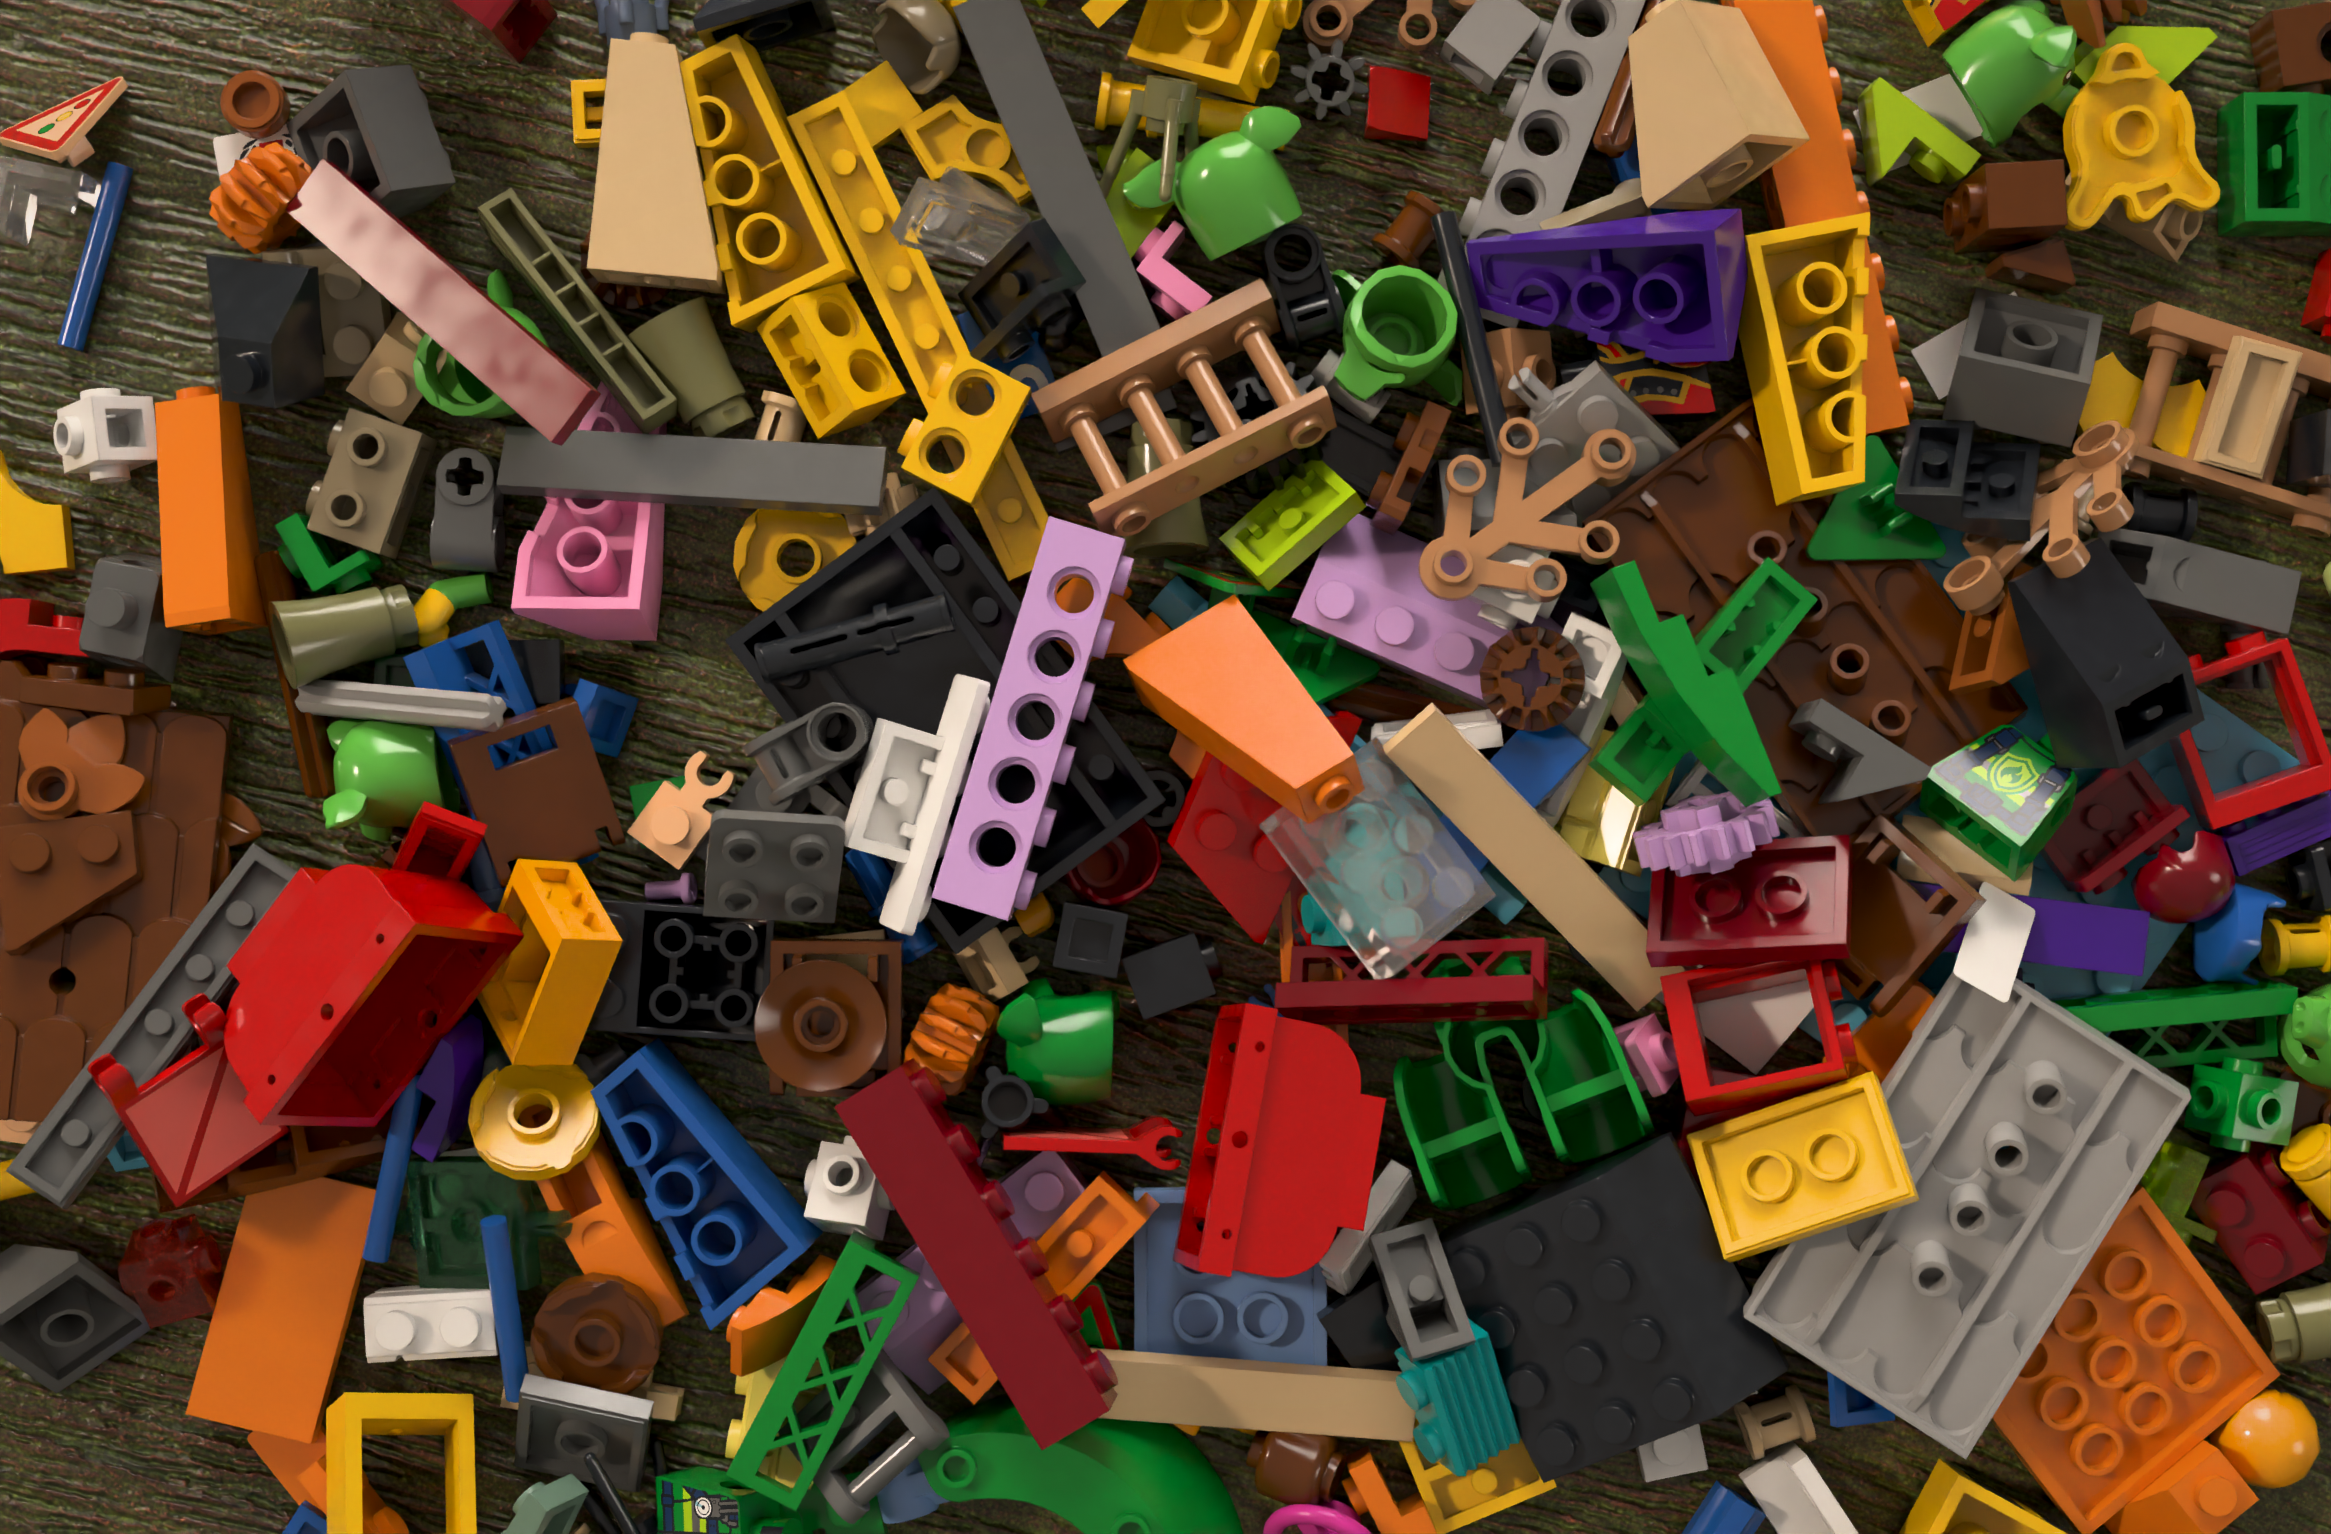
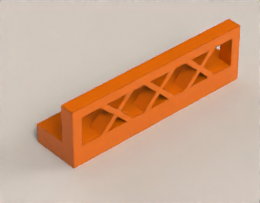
M1103 1170L1037 1241L1049 1264V1271L1044 1274L1056 1294L1059 1296L1065 1293L1073 1300L1150 1218L1160 1204L1147 1192L1138 1201H1135ZM964 1321L927 1359L973 1404L998 1380Z

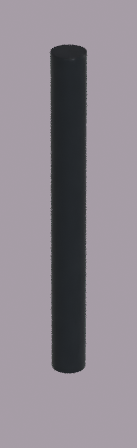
M1455 211L1441 212L1432 216L1430 221L1448 292L1458 313L1457 328L1492 467H1500L1502 455L1498 450L1497 439L1503 424L1508 419ZM1510 432L1506 435L1507 442L1512 447H1514L1512 435Z

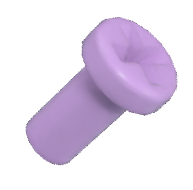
M682 873L680 880L646 882L645 897L647 901L681 898L684 904H694L697 899V882L693 873Z

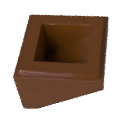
M2059 238L2004 253L1987 264L1988 267L1984 269L1988 279L2051 295H2059L2073 287L2076 283L2064 240H2059Z

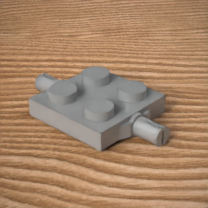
M1596 360L1572 381L1560 385L1553 390H1549L1528 367L1518 371L1522 381L1514 374L1508 383V388L1514 391L1531 408L1526 419L1532 421L1539 432L1537 447L1533 455L1528 458L1526 477L1540 488L1579 461L1588 439L1600 430H1619L1629 436L1635 445V464L1629 476L1622 483L1611 487L1592 484L1564 504V506L1577 515V527L1582 528V521L1681 449L1677 440ZM1514 431L1511 433L1516 449H1523L1529 446V438L1524 432ZM1606 444L1599 448V454L1606 462L1616 463L1622 459L1620 450L1614 445Z

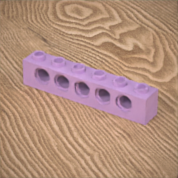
M1048 517L932 898L1006 921L1012 918L1014 908L1027 910L1038 874L1026 870L1034 845L1046 848L1057 810L1046 807L1052 784L1056 782L1065 785L1076 751V747L1065 744L1072 719L1085 721L1096 684L1084 681L1092 656L1104 659L1113 632L1115 621L1104 618L1111 593L1120 596L1124 595L1134 563V558L1123 555L1126 547L1125 539L1058 518ZM1071 578H1080L1087 581L1094 590L1091 605L1080 613H1068L1062 610L1056 602L1058 588L1064 581ZM1054 640L1066 642L1074 651V663L1071 669L1064 675L1057 677L1045 675L1039 670L1037 665V655L1041 647L1047 642ZM1031 703L1048 705L1055 717L1053 730L1047 737L1040 740L1025 738L1018 728L1020 712ZM1013 765L1027 767L1035 778L1033 794L1028 800L1018 804L1005 800L999 791L998 785L1003 771ZM997 827L1007 830L1013 836L1016 844V851L1012 860L1006 865L999 867L988 864L982 858L979 850L982 836L988 830Z

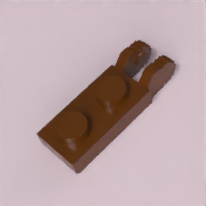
M30 655L14 657V660L0 659V698L23 703L132 716L167 710L171 703V684L145 681V671L136 669H105L104 676L88 674L89 665L85 663L49 662L46 657H30Z

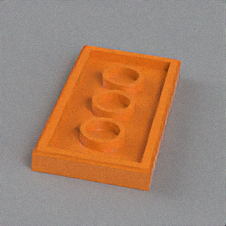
M324 1176L246 1195L189 1398L186 1415L310 1445L317 1442L366 1261L362 1258L376 1188Z

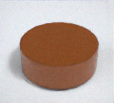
M257 70L241 72L227 82L221 94L220 104L225 119L239 133L246 137L255 139L270 137L281 130L288 120L290 114L289 97L284 88L265 72Z

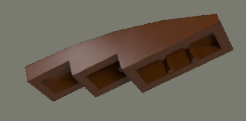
M394 1103L375 1127L286 1125L289 1129L288 1133L177 1208L172 1204L151 1170L158 1213L289 1186L382 1161ZM421 1107L413 1143L424 1125Z

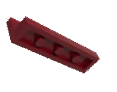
M1545 937L1371 943L1341 946H1292L1290 982L1276 983L1274 1008L1278 1009V1012L1284 1018L1319 1025L1547 1019L1549 943ZM1531 956V975L1489 976L1508 957ZM1471 958L1487 959L1478 966ZM1444 959H1461L1473 971L1469 977L1426 978ZM1408 960H1423L1416 968L1408 962ZM1381 961H1398L1410 973L1405 979L1363 980ZM1349 962H1360L1353 970H1351L1345 964ZM1335 963L1347 976L1342 981L1308 982L1309 964Z

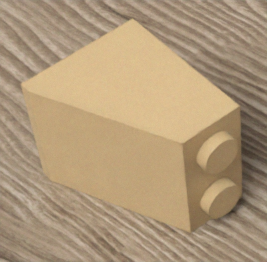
M1665 0L1647 13L1645 16L1647 23L1628 36L1641 192L1648 208L1711 210L1810 140L1740 8L1693 0Z

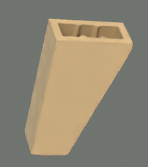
M635 32L630 35V40L611 38L587 269L598 282L726 294L725 275L720 270L716 250L718 240L712 209L707 205L703 185L705 174L700 149L695 144L680 68V62L684 60L676 45L669 44V39L662 35Z

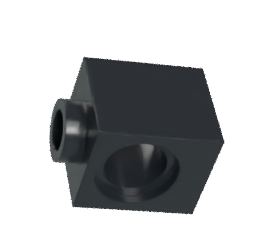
M1069 900L1065 901L1053 967L1117 978L1129 912Z
M1194 931L1125 955L1121 959L1143 1020L1216 994L1212 979L1223 976L1211 940L1198 944Z

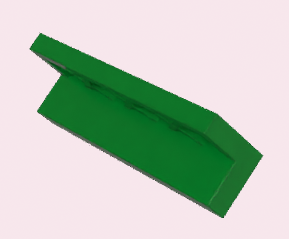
M2261 978L2255 979L2259 981L2257 985L2229 981L2051 998L2049 1000L2097 1029L2104 1036L2109 1031L2139 1030L2142 1035L2129 1051L2156 1068L2223 1062L2224 1056L2241 1059L2278 1056L2276 1015L2293 1014V1005L2298 998V989L2281 982ZM2255 1017L2256 1042L2235 1044L2221 1031L2229 1020ZM2198 1023L2202 1027V1030L2186 1049L2175 1050L2161 1037L2170 1025ZM2213 1039L2221 1044L2218 1046H2208ZM2153 1045H2155L2157 1048L2161 1050L2157 1052H2148V1050Z
M856 1230L852 1232L726 1473V1476L794 1511H797L920 1276L919 1272L876 1251L874 1247L877 1241ZM866 1264L901 1282L890 1304L865 1312L862 1311L855 1284ZM849 1298L854 1315L837 1320ZM882 1317L871 1338L866 1322ZM857 1325L865 1352L859 1362L832 1370L824 1343L830 1333ZM818 1357L823 1373L807 1378ZM851 1376L844 1392L840 1396L836 1380ZM826 1384L834 1408L829 1420L801 1428L793 1403L798 1393ZM787 1416L792 1432L776 1437ZM821 1434L810 1454L805 1439ZM795 1442L803 1470L792 1489L759 1472L758 1469L769 1450Z

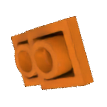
M820 1254L803 1275L797 1274L792 1278L785 1293L764 1285L748 1306L742 1305L735 1311L726 1332V1340L731 1343L730 1373L743 1377L759 1371L789 1354L837 1263L836 1260Z

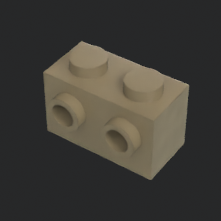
M349 407L345 421L339 420L330 434L327 453L332 458L324 480H317L309 493L306 503V515L310 516L306 529L396 560L438 441L424 433Z

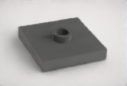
M526 1373L519 1392L514 1465L561 1477L572 1473L580 1481L595 1484L584 1462L585 1454L592 1452L597 1456L615 1488L640 1492L646 1470L654 1401Z

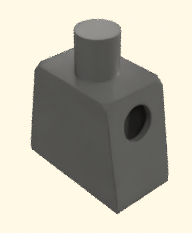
M136 552L100 558L95 565L89 597L85 604V616L79 639L80 651L106 669L145 671V677L173 683L184 631L165 627L161 558Z

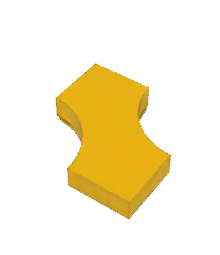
M951 95L899 127L933 186L951 178L975 177L990 181L1004 189L1012 196L1019 207L1034 199L1003 125L975 116L968 111L956 96Z
M2113 352L2095 361L2091 385L2076 430L2078 437L2090 427L2108 420L2119 422L2122 428H2129L2143 380L2124 368ZM2199 379L2184 385L2169 386L2151 445L2152 448L2184 458L2187 457L2206 395V391Z
M0 450V558L4 574L14 576L75 570L70 507L43 504L25 494L10 476L4 454Z

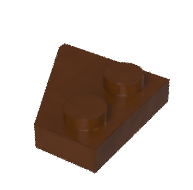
M1429 400L1420 416L1408 411L1392 446L1403 451L1393 474L1381 470L1366 502L1367 506L1376 509L1370 526L1393 536L1403 523L1411 505L1410 501L1427 469L1452 411Z
M131 810L0 827V900L5 952L10 956L23 954L32 948L30 943L64 922L68 925L90 912L94 904L106 896H115L142 879L136 817Z

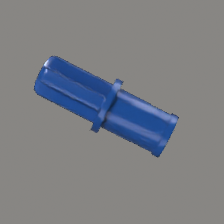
M851 849L845 855V861L872 907L867 912L869 917L876 916L879 920L894 870L884 857ZM923 920L917 923L912 936L899 933L881 924L889 939H904V965L938 946L936 939L933 938Z

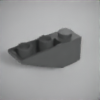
M2121 528L2111 532H2098L2097 538H2102L2155 613L2255 631L2263 630L2266 633L2283 636L2289 635L2302 575L2301 571L2163 535Z

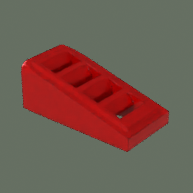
M424 801L402 839L391 869L446 876L461 880L484 837L488 825Z

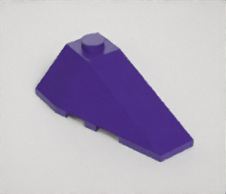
M1741 208L1673 212L1472 239L1466 243L1469 268L1479 308L1543 327H1547L1550 324L1588 334L1587 340L1604 345L1615 342L1645 351L1644 357L1665 363L1729 361L1734 356L1748 276Z

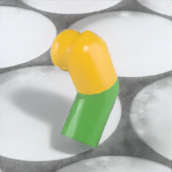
M488 572L439 580L428 587L414 606L419 628L418 644L426 648L448 639L450 629L446 623L457 609L493 603L494 591Z

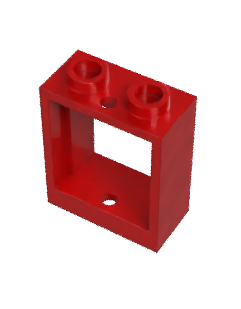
M2263 630L2224 643L2228 654L2203 662L2200 653L2191 654L2187 657L2189 658L2195 685L2263 662L2300 765L2213 794L2190 729L2169 740V744L2199 826L2214 830L2331 790V755L2288 638H2271L2266 640Z
M1822 960L1716 964L1660 977L1685 1100L1694 1117L1822 1089L1848 1080L1846 1064L1858 1062L1849 1023L1837 1025L1831 1002L1844 999L1835 961L1822 963ZM1808 980L1827 1062L1715 1085L1697 1004Z

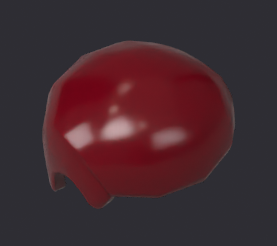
M1142 817L1061 878L1074 894L1085 903L1109 908L1126 905L1148 890L1154 883L1162 864L1159 837Z
M2203 830L2196 831L2193 836V847L2184 852L2176 851L2168 845L2161 846L2158 857L2140 867L2131 881V888L2140 910L2151 912L2150 918L2158 922L2181 924L2200 921L2223 909L2236 883L2233 865L2222 836Z

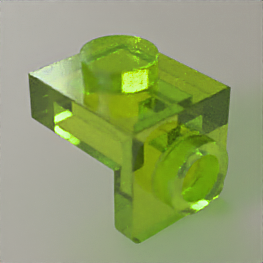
M2165 1140L2161 1151L2157 1152L2141 1178V1182L2145 1186L2144 1189L2187 1247L2193 1236L2213 1244L2218 1234L2217 1231L2185 1217L2210 1157L2188 1147Z

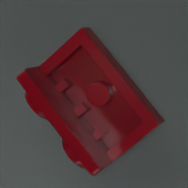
M2135 759L2121 768H2104L2078 787L2069 815L2039 853L2067 891L2087 893L2092 890L2095 895L2109 890L2127 876L2128 871L2124 865L2142 852L2146 856H2151L2159 852L2161 846H2169L2180 835L2175 827L2191 815L2183 804L2171 805L2138 759Z
M2251 1141L2250 1152L2239 1151L2234 1156L2183 1181L2180 1192L2252 1291L2257 1295L2323 1263L2329 1239L2328 1235L2331 1231L2329 1223L2322 1212L2310 1199L2304 1201L2292 1185V1178L2281 1168L2279 1163L2280 1153L2272 1147L2266 1149L2262 1142Z

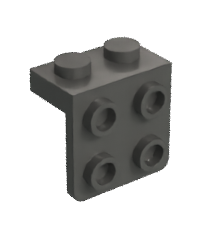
M721 809L714 812L711 816L709 845L707 844L703 916L835 923L845 840L844 821L839 817L827 815Z

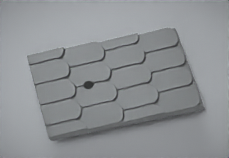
M1952 972L1912 1032L1913 1037L1881 1084L1919 1201L1780 1246L1755 1283L1751 1296L1743 1306V1315L1745 1319L1966 1460L2192 1097L2187 1087L2165 1073L2160 1072L2156 1067L2109 1037L2107 1038L2103 1033L2055 1002L2053 1003L2019 979L2015 978L2009 1000L2003 1003L1958 978ZM2003 1146H2011L2007 1149H2000Z

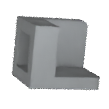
M1476 0L1444 41L1439 58L1489 96L1504 77L1510 62L1538 28L1540 18L1518 0Z

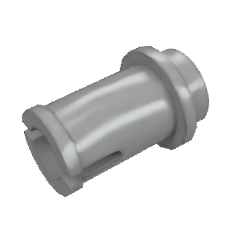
M1329 349L1311 372V375L1315 378L1317 388L1323 385L1330 398L1362 422L1369 425L1385 405L1391 393L1383 389L1366 403L1355 399L1334 378V374L1345 352H1342L1339 356Z

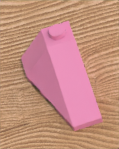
M601 381L597 388L601 395L584 416L577 430L642 434ZM667 422L649 434L666 435ZM544 496L547 504L534 531H527L518 549L511 604L513 612L592 640L656 641L663 585L665 503Z

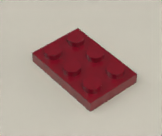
M1850 835L1772 839L1773 842L1769 844L1756 845V850L1751 852L1752 857L1738 861L1734 864V868L1714 874L1706 872L1679 877L1676 876L1675 870L1670 869V866L1652 871L1646 955L1650 966L1672 967L1850 958L1853 847Z

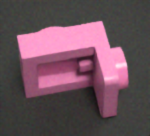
M1175 220L1165 233L1156 227L1143 241L1134 256V259L1141 263L1136 269V273L1142 286L1154 294L1150 298L1149 303L1171 322L1212 303L1213 298L1212 295L1168 262L1185 239V227Z
M1655 1013L1612 1028L1639 1091L1642 1092L1648 1089L1652 1097L1667 1093L1680 1075L1672 1035L1663 1030Z

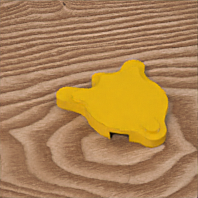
M2120 43L2105 50L2099 57L2094 74L2077 92L2066 111L2063 123V145L2071 170V183L2066 194L2068 225L2065 228L2071 231H2082L2095 225L2113 199L2123 203L2126 217L2136 224L2153 219L2169 203L2176 204L2187 211L2195 213L2211 209L2220 199V188L2217 181L2203 169L2197 158L2195 150L2196 127L2189 101L2182 90L2175 92L2164 80L2156 76L2160 72L2148 64L2141 49L2134 44Z

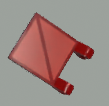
M199 993L182 1005V1011L205 1044L137 1088L128 1070L122 1064L117 1063L116 1059L109 1053L93 1061L87 1069L99 1089L112 1105L168 1198L176 1208L289 1132L286 1125H260L243 1103L248 1091L232 1068L225 1050L224 1023L227 1017L221 1007L214 1002H210L208 996L204 993Z
M1161 1115L1146 1117L1128 1128L1025 1125L1014 1132L999 1131V1138L1004 1150L1137 1154L1162 1170H1173L1181 1165L1180 1158L1164 1159L1171 1155V1148L1162 1147L1156 1149L1158 1141L1164 1136L1183 1137V1132L1173 1126V1122Z

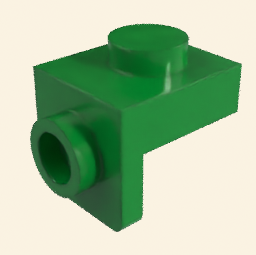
M295 513L274 525L284 541L283 544L278 546L283 562L297 579L304 577L314 593L332 596L366 589L373 583L370 574L384 566L378 554L364 549L339 562L326 537L323 534L306 529L310 519L308 516Z

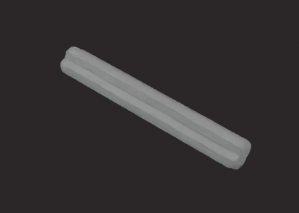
M317 679L299 687V696L295 700V704L301 712H308L313 715L495 732L503 726V713L507 709L506 703L501 697L491 696L486 693Z

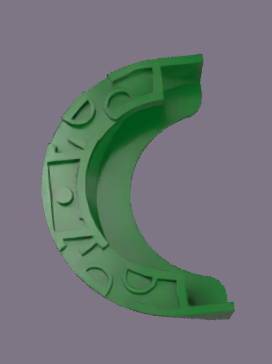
M1005 1393L943 1419L942 1421L948 1428L949 1437L934 1451L926 1449L917 1457L932 1489L936 1494L948 1501L963 1502L972 1499L989 1498L1023 1501L1058 1514L1084 1534H1243L1240 1518L1222 1478L1194 1442L1184 1433L1181 1434L1169 1423L1096 1418L1046 1449L1041 1450L1010 1397Z

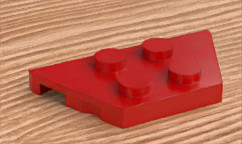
M1348 711L1335 712V716H1329L1327 719L1350 748L1362 719ZM1206 751L1167 842L1252 940L1263 945L1319 818L1307 824Z

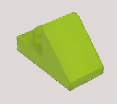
M1881 77L1865 88L1857 99L1866 179L1869 186H1872L1886 175L1903 151L1911 156L1909 164L1918 174L1933 183L1944 181L1949 186L1966 176L1981 156L1979 152Z

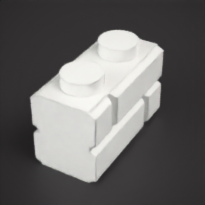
M489 1281L382 1287L364 1298L365 1346L368 1363L394 1362L401 1357L405 1361L499 1355Z

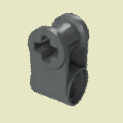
M459 448L447 453L438 464L436 471L435 511L430 533V557L434 569L499 573L502 570L506 547L504 523L505 494H502L496 485L500 463L488 454L470 448ZM473 467V469L483 472L484 480L483 484L472 485L470 490L468 487L459 485L460 473H470Z
M832 702L815 709L795 721H790L768 731L743 746L742 750L747 758H755L772 790L768 798L774 807L811 789L825 780L824 777L866 754L874 731V725L871 717L864 709L854 704ZM843 713L849 716L855 723L857 730L856 739L847 750L838 751L828 743L826 727L835 715Z

